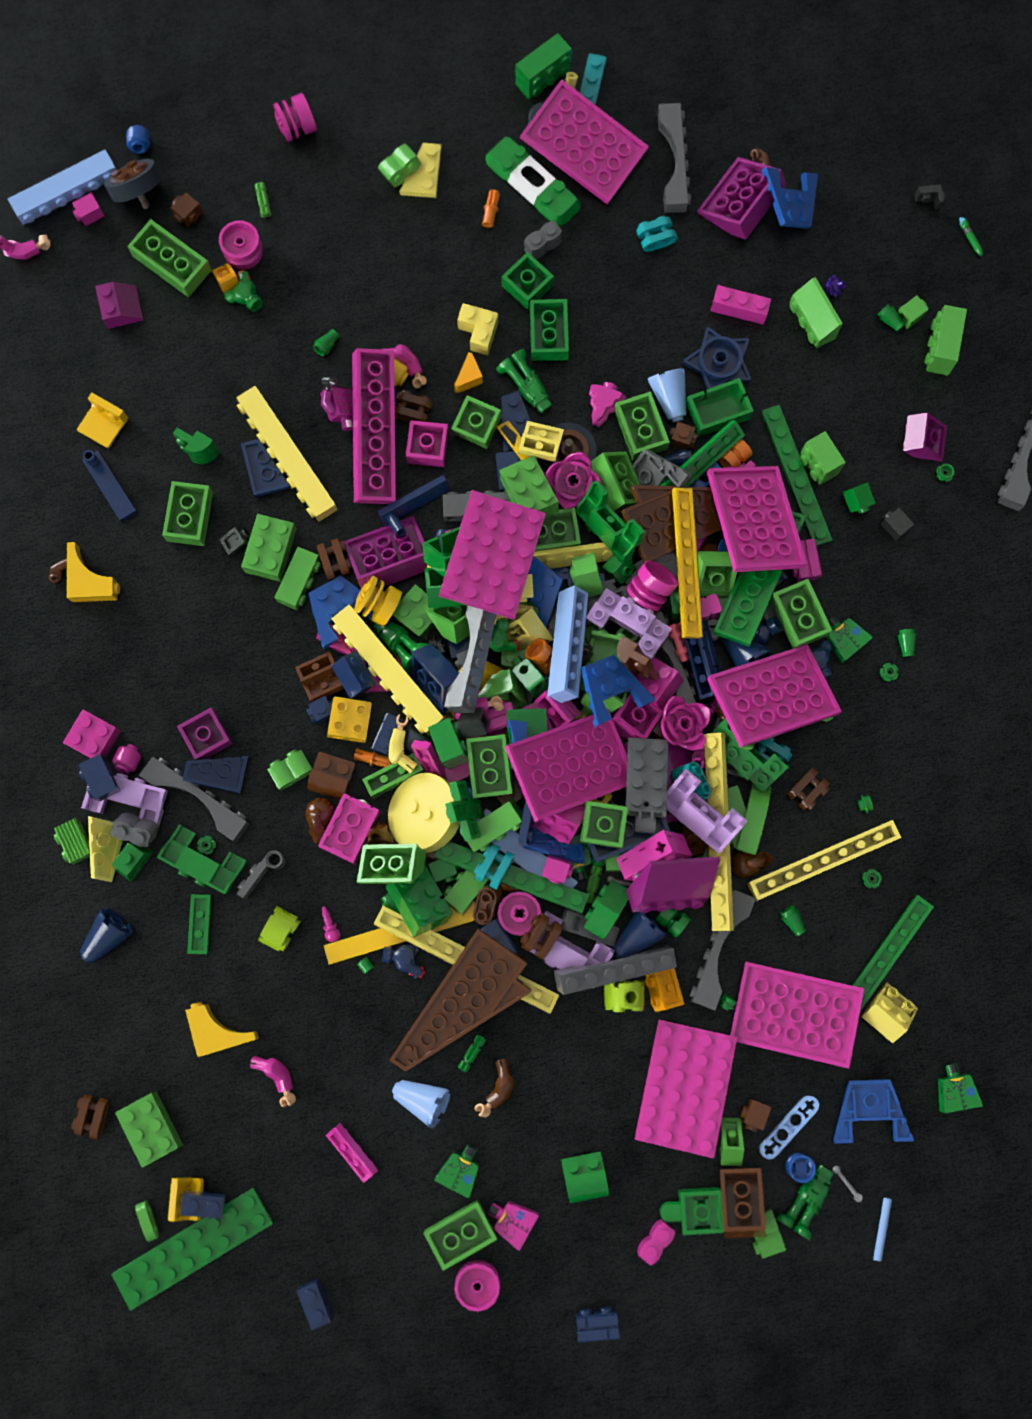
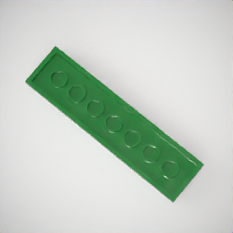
M792 511L799 534L806 516ZM784 569L740 572L714 629V634L750 647Z
M255 1187L224 1205L222 1219L202 1218L111 1275L131 1311L269 1227L274 1222Z

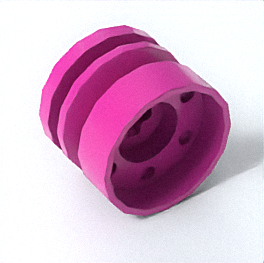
M302 93L291 97V107L288 106L285 100H282L284 110H281L278 102L273 104L277 124L288 142L293 140L291 131H293L296 138H299V128L302 129L305 135L317 131L311 110Z
M647 560L639 569L638 576H635L627 586V592L642 607L652 611H659L667 601V596H670L678 586V580L665 566L655 561Z

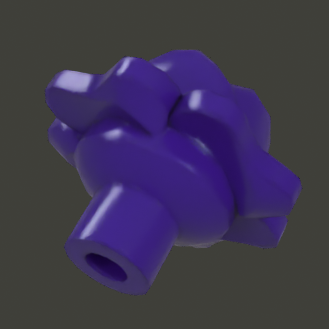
M836 275L829 278V281L826 283L827 292L833 295L834 298L841 294V289L846 287L845 281H840Z

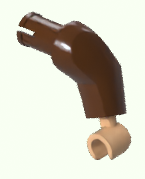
M501 1059L502 1063H500V1060L495 1062L498 1071L495 1089L486 1098L488 1101L486 1105L480 1103L475 1107V1111L481 1112L479 1114L481 1117H488L491 1112L490 1108L497 1109L509 1099L513 1091L514 1077L510 1075L507 1059Z

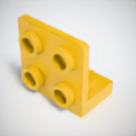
M91 393L88 397L92 404L91 408L77 430L104 447L109 448L128 420V417L122 409Z
M333 697L327 737L365 743L372 703Z

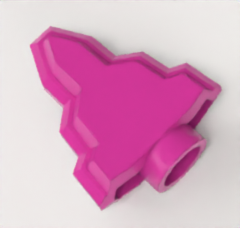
M604 382L603 386L591 385L589 395L592 397L590 404L593 407L591 416L594 426L600 427L607 420L608 415L615 412V403L626 399V396L617 391L618 387L612 383Z

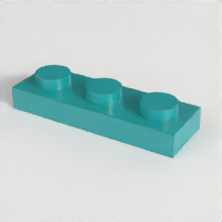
M589 53L580 94L596 105L606 57Z

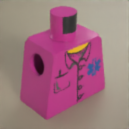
M510 1201L507 1202L504 1209L493 1203L488 1211V1215L497 1219L494 1230L517 1250L521 1249L539 1216L538 1212Z

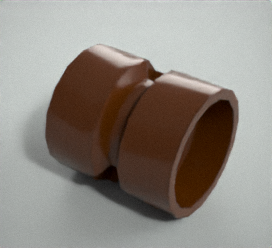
M682 824L680 833L684 835L692 856L703 854L708 844L695 835L685 824Z

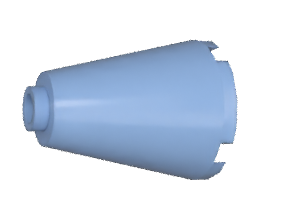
M674 369L648 378L649 384L668 420H672L673 423L684 420L683 416L686 415L684 369Z
M406 1080L396 1082L392 1090L395 1100L431 1128H434L441 1120L437 1117L441 1113L444 1114L450 1098L449 1090Z

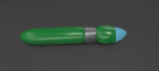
M960 218L961 229L964 230L974 251L979 256H982V247L969 227V222L965 218Z

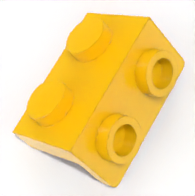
M194 1177L172 1178L168 1221H200V1217L180 1215L183 1193L185 1191L203 1192V1179Z

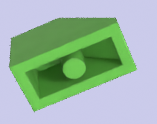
M722 1117L720 1125L721 1165L742 1166L744 1145L741 1118Z

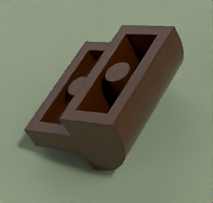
M622 636L617 645V654L624 666L635 678L640 675L646 680L650 678L656 681L659 673L651 660L645 656L637 643Z
M330 651L295 667L311 703L344 689L332 668L335 661Z
M319 752L309 775L307 789L341 800L343 794L348 793L356 763Z

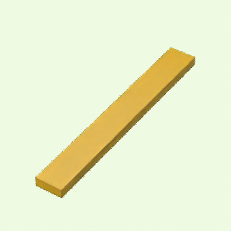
M674 487L672 495L682 638L700 639L703 637L693 489Z
M475 901L463 916L450 907L453 914L448 922L432 929V931L439 932L475 921L473 918ZM380 928L324 945L328 964L330 965L383 949L384 946L390 947L406 941Z

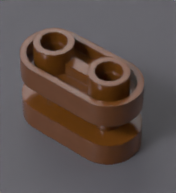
M405 390L397 393L395 401L399 406H395L396 419L409 423L410 420L428 421L429 417L424 412L431 411L433 403L429 397L423 395L420 397L415 396Z
M338 538L331 540L332 546L327 548L324 543L316 545L328 580L335 578L334 572L341 570L342 575L350 573L349 569L352 568L349 558L344 557L343 552L346 551L343 540L339 541ZM335 553L338 563L331 565L328 555Z
M814 767L787 793L791 799H794L796 796L801 799L798 806L803 810L806 808L810 810L817 803L815 799L819 795L824 796L830 789L828 787L830 782L825 777L821 781L815 777L819 772ZM810 782L814 788L806 794L802 790Z
M489 882L478 892L473 911V918L478 924L486 925L498 914L503 896L501 885L496 890L489 886L491 883Z
M540 913L533 917L530 930L523 934L520 942L522 943V948L528 952L535 948V956L543 960L556 942L563 925L557 921L552 922L551 925L548 924L549 917ZM543 931H546V933H545V935L543 936L542 940L539 942L538 940H539L540 936L542 935Z
M85 1094L83 1098L80 1097L77 1103L78 1115L74 1118L71 1127L74 1130V1134L84 1136L86 1131H90L89 1137L99 1140L104 1129L110 1100L100 1098L98 1103H94V1096ZM95 1111L92 1123H89L91 1113Z

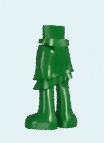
M521 349L512 354L511 359L508 357L502 361L496 370L499 374L508 373L519 389L517 391L520 392V395L533 405V408H537L540 413H543L552 406V403L548 399L549 395L546 393L538 374L535 373V370L531 371L525 361L527 357L526 351ZM512 361H513V362L520 368V370L523 372V374H524L525 377H526L525 380L521 377V375L519 374V372L516 370V368L514 367Z
M391 619L383 627L375 623L374 628L377 630V634L387 645L389 651L393 653V656H399L402 659L404 671L407 674H411L412 655L404 649L405 645L412 652L428 645V643H416L408 636V631L405 628L394 623Z
M819 1165L814 1177L799 1188L800 1190L797 1192L799 1195L790 1210L785 1214L780 1213L776 1219L792 1229L799 1212L806 1203L808 1206L793 1231L810 1240L812 1233L808 1226L814 1213L819 1216V1209H822V1204L829 1190L828 1185H831L830 1180L834 1173Z

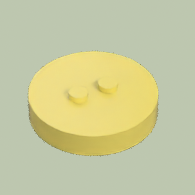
M420 773L411 776L398 787L389 805L388 824L391 834L399 844H417L426 853L442 848L452 839L460 822L450 823L446 816L445 804L454 801L450 794V781L435 774Z

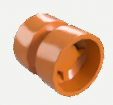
M741 439L718 461L724 468H727L729 465L732 468H738L741 465V461L745 462L752 456V450Z
M536 639L527 647L525 656L543 674H550L553 648L544 639Z

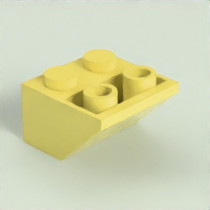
M532 608L516 615L514 620H508L507 639L517 640L520 643L519 650L527 649L531 642L539 638L544 639L547 643L553 640V637Z
M886 983L868 1004L862 1018L889 1041L894 1043L908 1030L918 1008L901 995L896 988Z

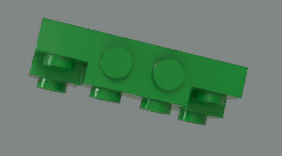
M596 480L591 483L588 492L577 505L576 513L622 563H625L632 559L635 547L642 543L645 531L634 519L628 521L627 524L623 522L606 503L608 491Z
M726 718L712 732L725 733L726 763L731 764L740 777H745L747 780L750 779L762 792L789 767L788 764L784 763L777 756L776 752L766 760L754 747L752 750L740 748Z
M178 825L171 838L162 847L157 858L179 869L177 873L183 877L188 878L190 875L195 878L194 882L202 887L208 885L227 895L248 861L231 852L228 853L222 865L190 848L197 834Z

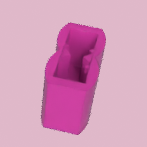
M658 1220L652 1226L649 1236L645 1237L639 1244L637 1250L639 1257L649 1265L657 1262L663 1248L672 1242L675 1235L674 1229L664 1220Z

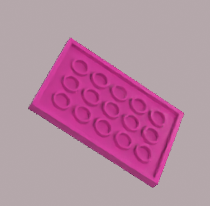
M563 80L559 82L520 136L523 141L606 204L609 203L649 147Z
M778 466L711 468L707 471L734 572L806 567V558Z
M472 490L439 597L514 620L546 513Z
M808 644L710 675L707 678L740 748L839 715L842 712Z
M594 715L505 746L535 822L626 787L627 754L613 719L595 727L593 724L595 718Z
M745 962L730 1036L737 1037V1042L849 1068L864 988Z
M658 1020L635 1140L714 1158L737 1037Z

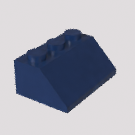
M428 644L412 651L411 679L441 714H445L449 710L444 707L448 688L455 681L459 673L452 663L444 658L439 649H436L432 644Z

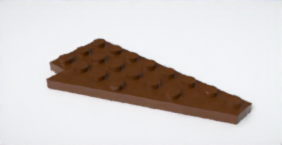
M634 485L630 487L637 504L623 509L621 513L626 524L631 519H634L645 531L642 543L637 546L643 563L676 550L672 489L674 487L678 488L677 486ZM684 486L683 488L693 489L696 541L722 530L711 487Z
M478 928L389 1061L406 1072L528 995L532 989L517 979L528 962Z

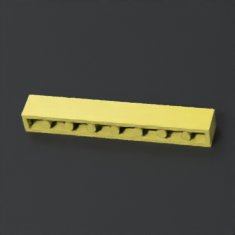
M254 386L236 397L239 402L237 405L242 415L247 414L249 417L247 419L248 424L252 429H257L259 432L257 437L262 444H267L269 447L266 449L272 459H277L279 463L276 465L282 474L285 472L289 477L286 480L291 488L295 487L299 493L296 495L301 503L306 502L309 508L306 510L311 518L316 517L319 522L337 511L335 503L257 387Z
M348 605L332 618L335 623L334 629L339 635L343 633L347 637L344 641L351 649L355 647L358 650L363 662L367 661L370 665L367 669L374 677L378 675L382 679L379 683L386 691L391 690L393 693L391 698L396 704H402L406 708L403 712L410 720L412 718L415 719L417 722L415 727L420 733L423 734L425 732L430 736L428 727L445 720L444 717L354 609Z
M891 820L747 883L752 897L756 898L755 901L900 839L901 836L894 821Z

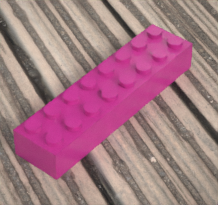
M357 348L352 353L354 503L391 504L396 501L394 350Z

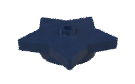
M707 327L702 347L685 358L683 364L702 375L706 389L738 378L741 379L742 383H749L751 376L743 361L749 338L731 339L721 336Z

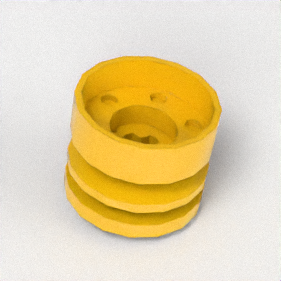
M372 576L359 592L354 611L360 613L363 609L362 616L364 617L373 611L371 620L383 627L394 613L400 601L402 591L389 586L384 592V581L381 580L377 584L378 578Z

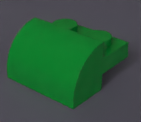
M176 428L173 433L177 439L176 442L181 446L180 449L187 453L194 463H209L220 453L214 441L199 431H196L193 437L179 428Z
M601 1152L561 1159L570 1204L609 1196Z

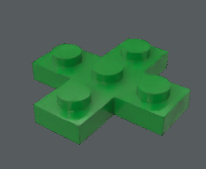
M466 781L449 783L451 788L450 794L454 801L445 804L447 818L450 823L460 822V831L465 841L481 838L476 821L485 817L480 799H470Z

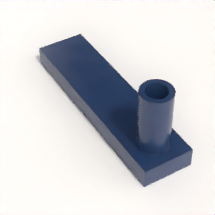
M86 450L83 453L84 459L82 461L119 520L123 522L136 514V509L100 452Z
M442 475L380 509L378 514L384 526L390 525L397 537L403 536L406 533V529L399 519L450 491L448 483Z

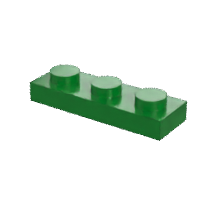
M191 894L187 954H209L212 895Z

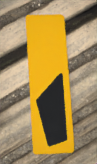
M509 421L497 426V429L520 460L531 457L518 454L522 437Z

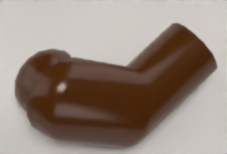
M759 149L751 151V157L755 162L771 166L767 153Z
M67 558L51 566L48 575L51 583H58L60 581L63 570L67 569Z

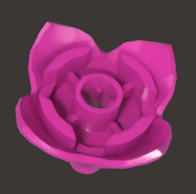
M583 452L568 455L563 461L552 464L546 471V479L551 488L554 489L559 504L565 509L576 507L588 492L592 482L597 480L601 484L599 476L591 469L589 457ZM572 475H575L577 482H573L572 485L570 484L568 478L569 476L572 477Z
M672 696L665 705L663 718L660 720L665 739L674 746L678 745L688 750L703 749L706 743L703 729L710 721L711 708L701 703L686 704L682 697Z

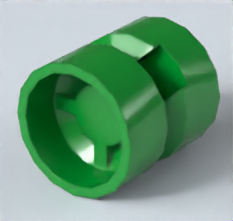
M668 909L660 912L654 921L662 928L667 927V932L677 938L692 918L684 912Z

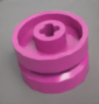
M234 221L228 223L222 229L219 235V244L226 261L237 269L254 267L263 255V246L256 228L246 221Z
M520 891L511 893L499 905V922L503 929L511 935L523 936L525 932L530 930L533 917L541 913L540 905L528 893ZM517 911H522V912H523V917H522V918H521V917H518V918L516 917V912H517Z
M475 1259L464 1264L456 1276L454 1289L461 1305L471 1311H482L492 1306L499 1295L500 1278L498 1271L485 1260ZM475 1283L481 1284L478 1288L474 1287Z

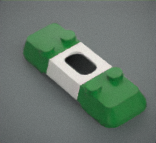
M503 138L486 155V164L531 202L550 222L555 221L559 227L564 226L579 212L581 207L579 199L565 187L562 181H558L535 161L523 146H519L511 138ZM524 167H533L545 178V183L541 187L533 186L521 174Z

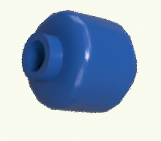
M140 125L131 126L126 133L127 147L137 154L149 150L150 133L148 129Z

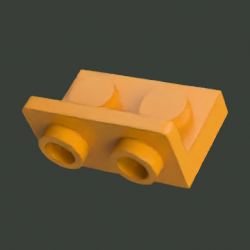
M674 968L645 975V983L649 989L651 1005L654 1007L655 1012L684 1005Z

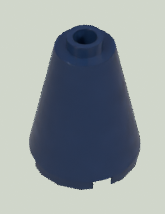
M721 638L736 667L773 655L769 649L755 640L752 641L750 647L726 638Z
M101 908L80 949L81 958L87 963L97 962L131 936L133 933L131 924L128 923L126 925L123 922L125 918L118 912L110 908L105 910Z
M635 912L613 947L615 949L614 955L621 959L643 952L665 938L667 932L650 917L651 914L648 912Z

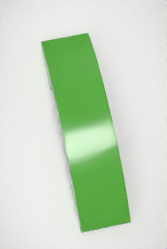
M752 782L745 813V819L748 821L742 827L736 850L752 855L756 854L768 810L771 786L762 792Z

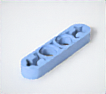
M808 1095L800 1099L759 1145V1152L763 1157L773 1159L782 1151L819 1109L817 1099ZM806 1100L809 1102L813 1100L812 1106L814 1108L812 1110L808 1108L804 1112L808 1114L806 1117L803 1113L797 1111L799 1107L801 1110L806 1107ZM793 1114L800 1115L801 1122L799 1125H792L790 1118ZM785 1129L788 1136L785 1140L777 1138L778 1130ZM772 1137L781 1144L779 1147L776 1144L772 1147V1154L764 1153L766 1151L764 1146H771L773 1144V1141L770 1140Z

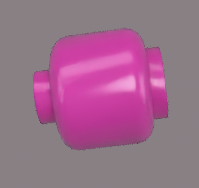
M131 744L118 747L112 760L114 768L124 774L134 772L141 760V754L137 751L138 748Z

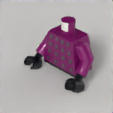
M324 377L322 384L325 388L320 393L321 406L326 411L331 422H341L343 431L352 430L353 388L336 386V377Z

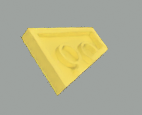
M422 144L417 155L422 164L416 172L408 175L405 179L400 195L436 198L441 144Z
M88 816L91 878L112 882L115 873L112 863L120 853L123 840L111 835L113 822Z

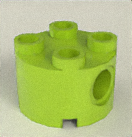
M277 906L274 909V914L270 916L264 926L258 941L278 952L280 950L284 951L291 940L288 937L289 934H293L301 921L297 920V916Z
M623 980L604 985L606 1010H613V1012H625V1009L643 1011L644 981L634 980L632 982Z

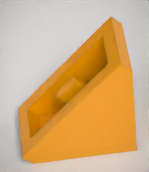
M229 263L212 271L224 295L239 282Z
M470 352L455 383V392L458 393L483 383L482 374L473 354Z

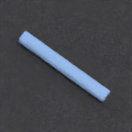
M884 1198L873 1258L876 1261H882L892 1199Z

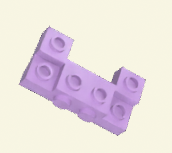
M606 588L586 616V621L594 623L599 629L603 630L610 619L639 637L641 640L638 645L645 656L652 660L672 628L656 619L652 610L643 609L632 598L620 597Z
M685 769L667 791V810L720 854L748 820L733 808L725 817L718 813L694 792L701 781Z
M119 773L114 777L121 792L99 802L94 798L91 799L86 790L81 807L85 810L103 814L107 800H112L141 808L139 818L152 820L158 825L161 822L164 812L162 809L168 792L165 789L146 785L147 781L142 779L128 780V776Z
M548 911L544 913L549 917L548 924L551 925L554 921L562 924V919ZM543 931L542 935L540 936V938H539V940H538L539 942L542 940V938H543V936L545 935L546 931ZM558 936L544 960L550 967L555 968L556 966L559 969L571 966H587L609 962L615 950L597 940L592 951L588 953ZM533 948L530 952L535 954L536 949Z

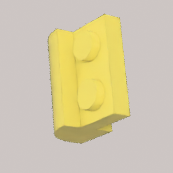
M527 421L518 454L535 456V458L556 462L564 429Z

